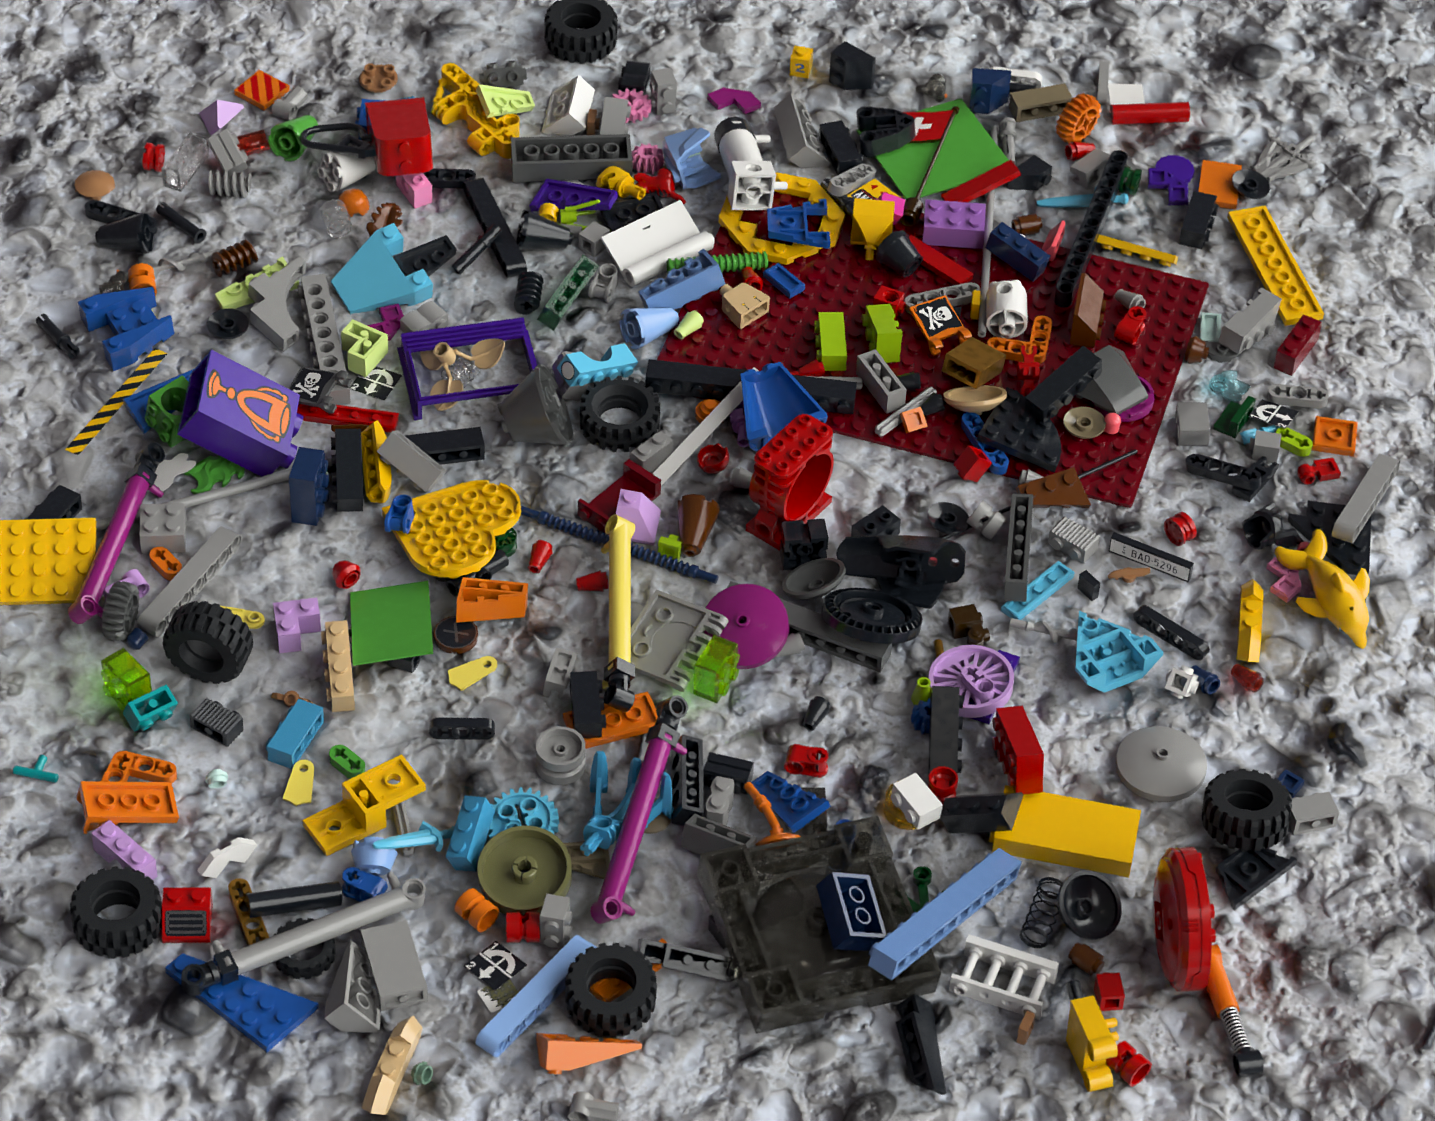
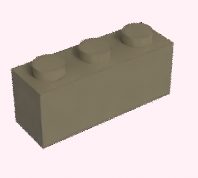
M1065 83L1010 93L1009 109L1016 122L1051 117L1061 114L1063 108L1067 106V103L1073 97Z

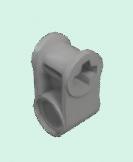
M608 263L601 265L589 286L588 297L601 298L605 302L611 300L612 294L617 287V268L615 265Z

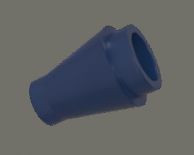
M1197 665L1191 667L1194 669L1193 674L1198 675V687L1203 693L1213 694L1219 689L1220 680L1216 674L1206 671Z

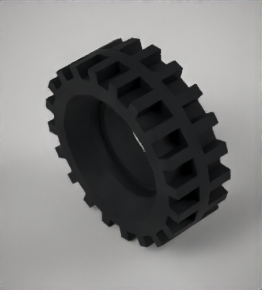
M617 376V380H611L610 377H606L603 383L599 381L594 382V388L588 386L586 388V395L582 394L580 429L583 430L585 438L590 437L591 444L599 443L600 449L605 450L606 447H610L612 452H617V449H624V452H629L630 447L637 448L659 430V397L657 394L653 395V388L651 386L645 388V382L643 381L636 383L633 377H629L628 380H622V376ZM613 408H625L635 412L639 419L630 424L617 425L605 422L600 416L605 411Z

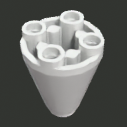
M327 152L323 154L317 173L320 178H323L329 192H336L369 175L375 170L376 165L373 157L361 159L358 158V155Z

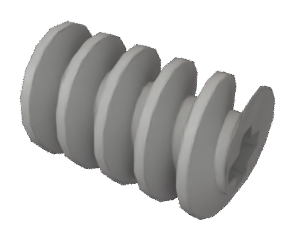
M210 170L208 177L209 192L211 195H215L217 191L219 196H222L224 191L226 196H231L233 192L235 197H238L241 192L242 197L246 198L251 189V173H248L247 178H245L243 172H241L238 178L234 171L231 177H229L227 171L221 176L219 170H217L215 176H213Z

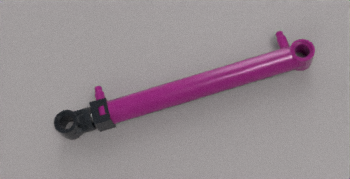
M150 443L139 451L135 456L136 464L134 468L128 471L124 480L126 486L77 598L68 608V615L76 624H83L96 614L99 617L103 616L104 608L98 603L147 490L159 498L164 495L160 488L154 484L157 478L156 469L165 459V452L157 443Z
M672 696L659 702L656 706L658 718L655 726L649 728L645 740L648 743V747L598 900L592 904L590 909L591 917L596 923L603 924L616 920L622 913L629 916L635 915V910L622 902L670 751L672 749L682 755L687 753V749L678 743L680 733L677 732L680 718L684 717L688 711L687 703L681 696Z

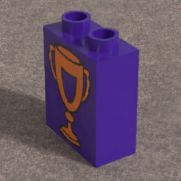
M210 350L190 374L177 435L261 477L270 475L279 466L287 469L296 456L297 446L292 444L291 440L298 433L303 422V415L297 413L300 394Z

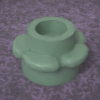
M425 1061L414 1065L411 1071V1077L416 1085H420V1083L428 1084L433 1075V1068Z

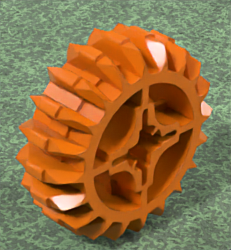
M1085 93L1078 94L1075 98L1073 97L1067 103V106L1063 108L1062 113L1059 114L1060 118L1057 120L1056 126L1058 137L1064 142L1070 143L1072 141L1081 142L1087 135H1090V132L1094 130V126L1098 123L1097 120L1100 118L1101 104L1099 101Z

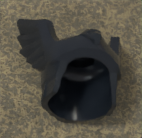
M1273 501L1255 511L1251 517L1242 522V530L1247 543L1258 550L1272 544L1285 548L1296 547L1297 544L1304 541L1294 528L1283 529L1282 515L1278 511H1271L1276 506Z

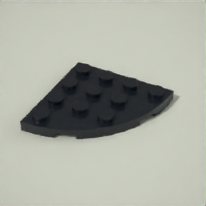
M1007 387L1005 389L1007 391V398L993 409L979 432L977 441L1055 473L1061 456V441L1056 427L1050 418L1043 423L1026 410L1025 396L1017 390Z

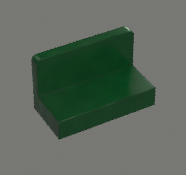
M1247 396L1242 405L1231 401L1214 424L1213 429L1236 438L1249 420V415L1254 410L1256 398Z

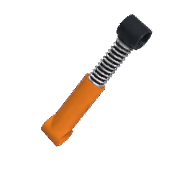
M1217 944L1212 945L1211 967L1206 989L1216 1015L1223 1022L1229 1042L1231 1043L1234 1052L1232 1059L1235 1073L1238 1077L1262 1073L1264 1069L1263 1058L1258 1049L1254 1050L1245 1032L1239 1015V1005L1222 964L1221 950Z

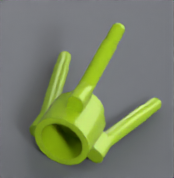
M600 200L560 209L561 224L577 225L573 224V222H577V216L595 214L596 210H576L598 204ZM577 225V226H581V227H582V230H584V229L587 227V226Z

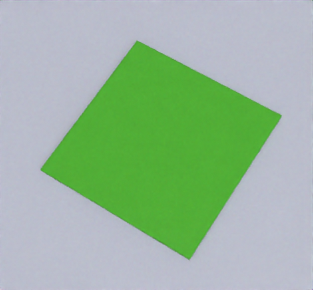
M962 98L916 111H948L953 106H957L960 109L952 121L920 198L957 187L1009 161ZM856 129V132H857L858 135L860 136V134H861L862 132H860L858 129ZM940 141L907 143L897 150L875 156L905 199L916 197Z

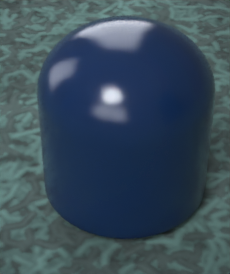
M135 627L127 636L126 643L131 649L138 650L148 641L149 637L139 628Z

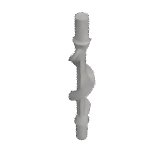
M219 249L200 254L192 252L188 258L178 261L162 258L159 260L158 266L152 267L154 275L156 277L160 271L175 267L182 271L188 264L198 261L206 262L211 260L212 253L219 252ZM128 273L120 274L122 282L128 281Z
M1014 618L1010 620V627L1049 634L1051 641L1057 643L1062 638L1077 641L1078 630L1075 628L1062 632L1051 629L1044 621L1033 623Z

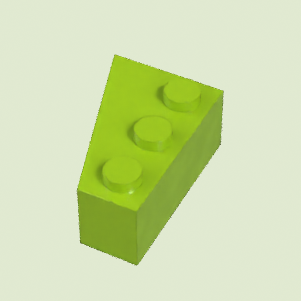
M891 304L866 305L865 314H862L863 327L866 326L867 328L865 336L866 341H870L869 351L876 349L886 363L900 362L902 330L896 328L899 326V323L894 321L895 313Z

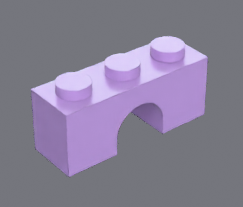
M110 820L91 833L94 851L108 863L116 859L123 869L124 867H129L134 872L138 870L144 873L145 877L148 876L152 880L158 877L156 859Z

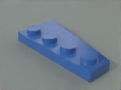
M194 369L123 399L124 406L143 434L152 429L145 421L149 395L182 375L189 382L190 374ZM168 410L167 412L172 414L176 410Z
M766 771L751 782L760 794L765 795L771 803L772 811L793 833L803 828L831 807L828 800L820 799L810 791L805 792L800 786L796 784L791 785L785 779L769 771Z

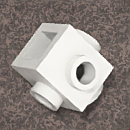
M1181 665V668L1173 667L1166 676L1165 689L1170 690L1171 695L1183 699V696H1191V693L1195 694L1198 688V675L1193 674L1194 669ZM1182 678L1187 679L1185 686L1181 684Z

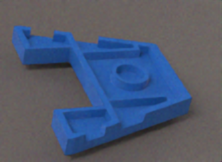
M819 199V203L811 204L810 201L803 202L802 206L792 208V205L767 209L768 238L830 249V233L808 232L807 215H827L826 199Z

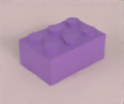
M926 199L922 242L927 245L983 249L986 204Z

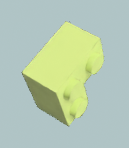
M353 319L341 331L342 350L347 352L348 370L367 377L388 353V334Z

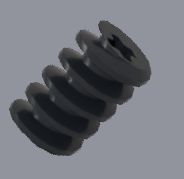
M525 271L518 275L514 308L518 313L528 315L540 306L544 279L537 272Z

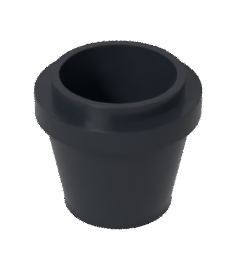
M903 230L895 231L888 235L876 251V261L880 265H886L905 278L913 274L923 261V257L909 240V235Z

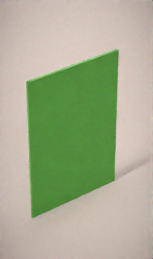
M428 580L350 592L353 666L433 654Z

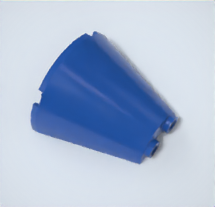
M781 362L766 364L761 371L749 369L741 373L747 441L753 451L760 450L798 415L808 414L826 423L827 413Z

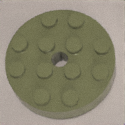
M516 826L501 831L487 842L478 860L477 871L480 890L486 900L492 902L499 909V912L505 915L506 912H520L522 916L526 912H540L541 915L546 894L566 897L571 886L572 866L569 852L556 835L543 828ZM522 870H529L528 872H523V875L520 872Z

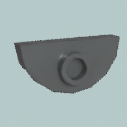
M1204 341L1206 342V347H1209L1208 355L1214 361L1231 362V359L1241 355V353L1238 354L1219 342Z

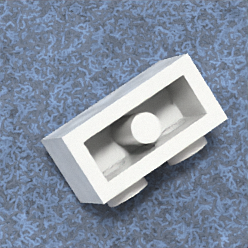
M917 773L893 784L891 793L893 804L902 810L906 820L912 823L917 830L940 819L943 805Z

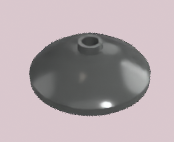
M835 558L812 560L792 570L784 578L782 588L788 597L794 599H817L827 595L841 583L846 569L843 562Z

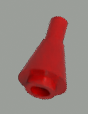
M815 359L790 373L797 376L822 377V374H825L822 361L818 362Z

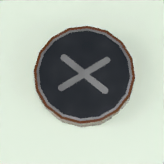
M450 616L442 619L434 629L435 644L446 653L452 654V652H457V654H462L470 651L477 643L478 629L473 621L456 623V616Z

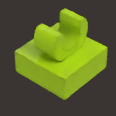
M670 534L668 538L660 537L658 552L661 553V556L666 554L667 558L671 556L672 560L675 558L678 561L680 560L682 542L677 541L679 536Z

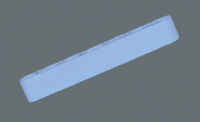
M579 935L574 936L480 1031L476 1038V1045L492 1056L499 1057L565 990L566 974H568L570 964L575 962V957L579 953L585 954L586 949L591 946L597 947Z

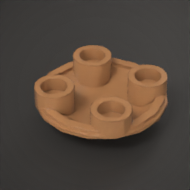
M368 63L364 66V71L361 72L359 77L360 85L367 91L375 93L390 90L398 81L395 67L391 64L374 65Z
M91 170L79 175L75 180L74 187L75 191L80 195L88 197L90 200L100 201L103 196L115 189V181L107 172Z

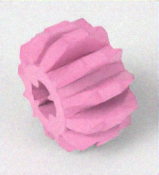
M641 143V146H635L632 151V169H636L637 173L644 172L645 174L651 173L653 175L655 171L658 172L663 167V152L657 145L651 146L650 143L648 145Z

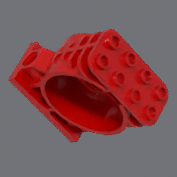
M798 415L755 454L754 472L750 481L749 496L754 503L760 505V510L746 524L745 531L780 551V539H782L781 522L803 520L804 524H806L807 520L816 518L832 503V496L824 492L829 483L834 465L833 454L830 452L833 430L830 426L811 415Z

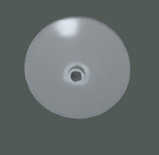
M1163 726L1138 729L1125 737L1119 745L1115 763L1120 780L1130 791L1142 798L1157 802H1174L1191 796L1203 784L1207 770V759L1201 746L1184 732Z

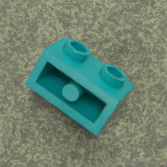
M166 684L129 702L123 711V715L134 732L139 729L144 731L152 727L155 721L159 719L165 721L172 717L178 702Z

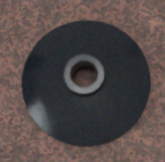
M1242 169L1235 172L1232 177L1234 189L1247 198L1261 199L1266 197L1270 191L1269 181L1257 171Z
M236 309L218 310L211 314L207 320L208 331L220 339L237 338L243 335L249 326L247 316Z
M939 502L932 505L928 510L927 518L929 523L940 532L959 534L964 532L969 526L966 523L969 519L967 512L956 504Z

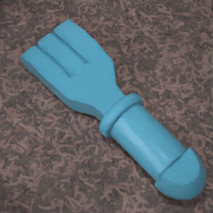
M1270 425L1264 428L1261 427L1259 431L1276 433V430L1280 427ZM1254 428L1240 433L1244 445L1250 443L1251 438H1255L1257 429Z

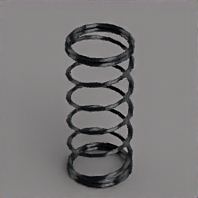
M1045 877L1038 883L1036 894L1033 896V903L1029 907V913L1025 919L1026 922L1023 924L1019 935L1021 940L1029 947L1044 948L1049 943L1048 935L1053 933L1051 925L1056 923L1055 916L1059 914V911L1056 914H1051L1045 910H1040L1036 903L1044 902L1058 909L1057 905L1043 900L1039 894L1042 893L1048 898L1057 899V893L1044 891L1041 885L1053 883L1061 886L1063 882L1059 879ZM1038 896L1040 901H1035V897ZM1034 905L1037 910L1031 911L1032 906ZM1040 911L1042 914L1052 916L1054 922L1048 924L1043 920H1038L1032 913ZM1031 915L1033 920H1028V916ZM1037 921L1042 925H1047L1051 931L1045 933L1040 928L1030 926L1029 922ZM1025 930H1033L1035 933L1044 935L1047 941L1045 943L1035 942L1025 934ZM1022 933L1025 935V937H1026L1028 940H1030L1031 942H1033V943H1035V944H1032V943L1028 942V941L1023 937Z

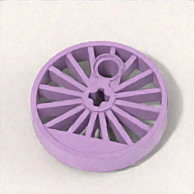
M963 645L943 652L934 660L929 670V680L931 682V689L932 686L960 687L959 695H963V698L965 696L963 709H959V716L976 718L995 713L996 708H1002L1009 701L1013 691L1014 672L1010 662L999 652L980 645ZM979 659L984 660L980 667H978ZM970 697L974 700L975 705H969Z

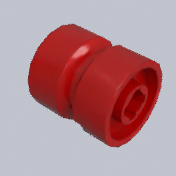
M939 766L930 771L928 788L943 805L945 798L956 796L958 775L949 767Z
M506 912V942L520 943L524 939L526 943H540V912H526L524 916L520 912Z
M1122 1041L1117 1044V1057L1106 1059V1065L1115 1073H1121L1120 1077L1128 1085L1135 1086L1146 1077L1152 1064L1142 1054H1137V1050L1127 1041Z

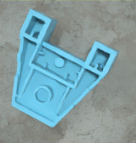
M394 223L376 230L331 280L332 286L350 314L376 311V308L398 303L399 305L407 304L408 306H413L433 297V283L424 269L404 276L392 257L403 252L404 241L403 236Z

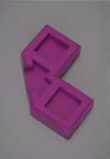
M723 87L707 94V100L717 110L735 104L744 114L761 108V102L749 91Z
M399 303L380 307L379 314L383 322L367 325L388 334V341H391L400 329V319L404 316Z

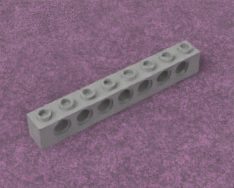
M326 275L302 276L301 285H298L299 298L303 297L301 299L302 312L306 311L303 315L305 326H309V328H306L307 338L312 340V342H309L311 355L315 354V357H312L314 369L335 373L340 370L346 371ZM336 383L329 394L333 398L331 404H351L350 387L345 388Z

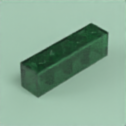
M583 254L546 303L537 320L554 331L592 280L600 265Z

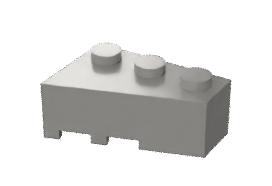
M1261 287L1258 290L1257 298L1254 301L1249 299L1246 302L1248 307L1243 312L1238 310L1223 326L1219 343L1239 354L1245 349H1249L1254 343L1260 342L1263 337L1270 335L1274 331V322L1282 299Z

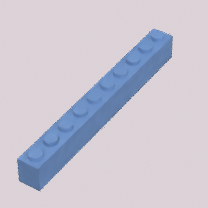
M1000 848L992 854H987L982 862L976 863L968 873H963L960 879L955 883L952 882L943 893L939 892L935 899L930 903L926 902L919 912H914L905 923L901 922L896 930L892 933H887L881 942H876L870 949L869 955L871 957L868 966L887 978L894 979L1014 882L1022 861Z

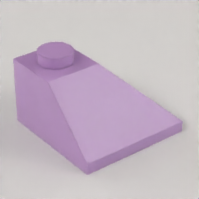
M621 489L616 514L635 524V532L631 542L654 546L661 510L643 493Z

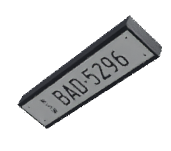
M1116 532L1112 534L1109 552L1189 582L1191 579L1193 562Z

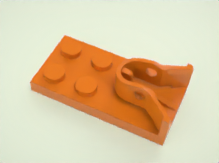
M80 782L76 798L83 805L85 815L84 834L99 828L108 820L115 825L119 823L178 822L179 815L171 782Z

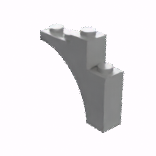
M301 256L294 261L288 262L283 269L274 272L270 278L265 273L254 277L248 286V296L256 302L250 309V323L283 352L299 341V328L292 321L288 313L286 299L296 281L305 274L306 261Z

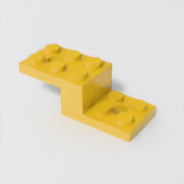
M401 754L343 782V801L303 819V827L325 856H328L353 844L355 840L359 841L386 828V809L426 791V784ZM393 779L396 781H400L397 784L388 783V781ZM331 826L340 827L337 831L329 830Z

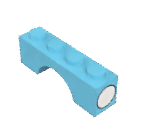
M624 343L610 346L601 358V361L593 360L582 352L566 354L557 366V370L570 387L583 386L588 383L603 381L606 377H610L611 380L617 378V376L628 377L633 373V369L638 361Z

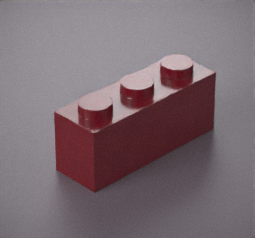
M1303 314L1278 348L1273 368L1292 376L1318 341L1322 322Z

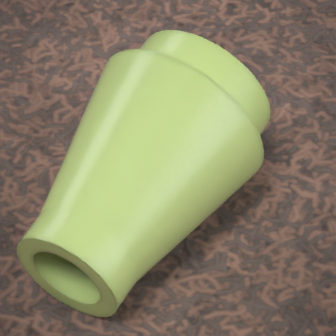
M694 310L687 312L674 330L676 337L682 340L700 329L704 322L702 316Z

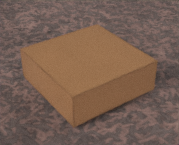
M1026 1011L1018 1028L1016 1043L1022 1045L1027 1043L1034 1027L1035 1013Z

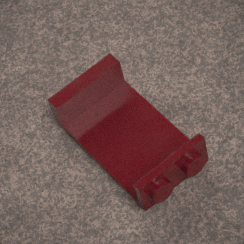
M628 459L623 463V476L590 503L581 498L578 500L577 515L582 520L595 526L599 531L605 533L608 519L616 514L621 489L641 492L650 501H653L661 495V479Z

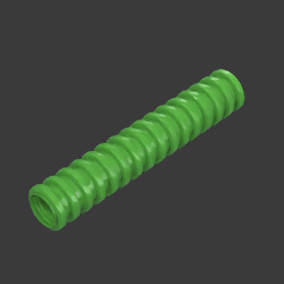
M765 251L762 254L750 252L749 255L747 253H743V255L740 253L737 255L731 254V256L725 254L724 256L718 255V257L712 255V258L719 264L721 273L723 271L729 272V270H732V272L738 270L740 272L745 267H751L753 270L755 268L757 270L761 268L766 270L768 267V256ZM681 257L680 260L677 258L671 260V258H668L667 273L673 268L680 269L685 265L684 261L687 259Z

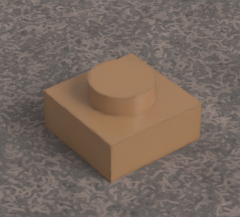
M589 109L587 135H595L596 130L600 129L601 119L597 118V110Z

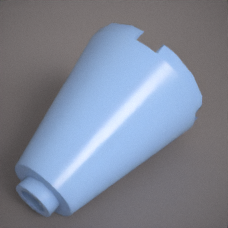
M628 308L621 313L624 316L620 320V329L626 343L630 342L633 345L630 348L639 349L676 328L679 322V315L672 308Z

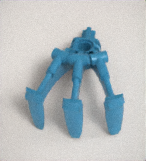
M596 751L590 775V793H596L595 805L593 806V816L589 819L583 830L585 842L580 846V850L584 851V855L589 856V854H593L597 847L607 850L617 841L642 765L641 759L633 757L631 760L626 795L618 807L611 814L605 816L602 815L601 793H607L608 790L607 758L603 751ZM664 772L662 775L660 796L653 803L646 828L661 813L671 819L674 810L672 806V784L670 775L667 772Z

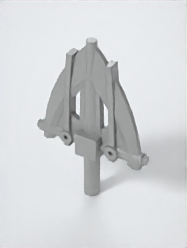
M1309 135L1297 145L1291 143L1288 146L1287 142H1280L1278 136H1271L1269 144L1262 151L1258 163L1253 167V170L1266 177L1270 183L1277 178L1290 176L1308 168L1314 169L1315 162L1305 159V155L1300 154V151L1314 142L1313 136ZM1279 155V156H1277L1275 159H1273V160L1270 162V160H1271L1274 156Z

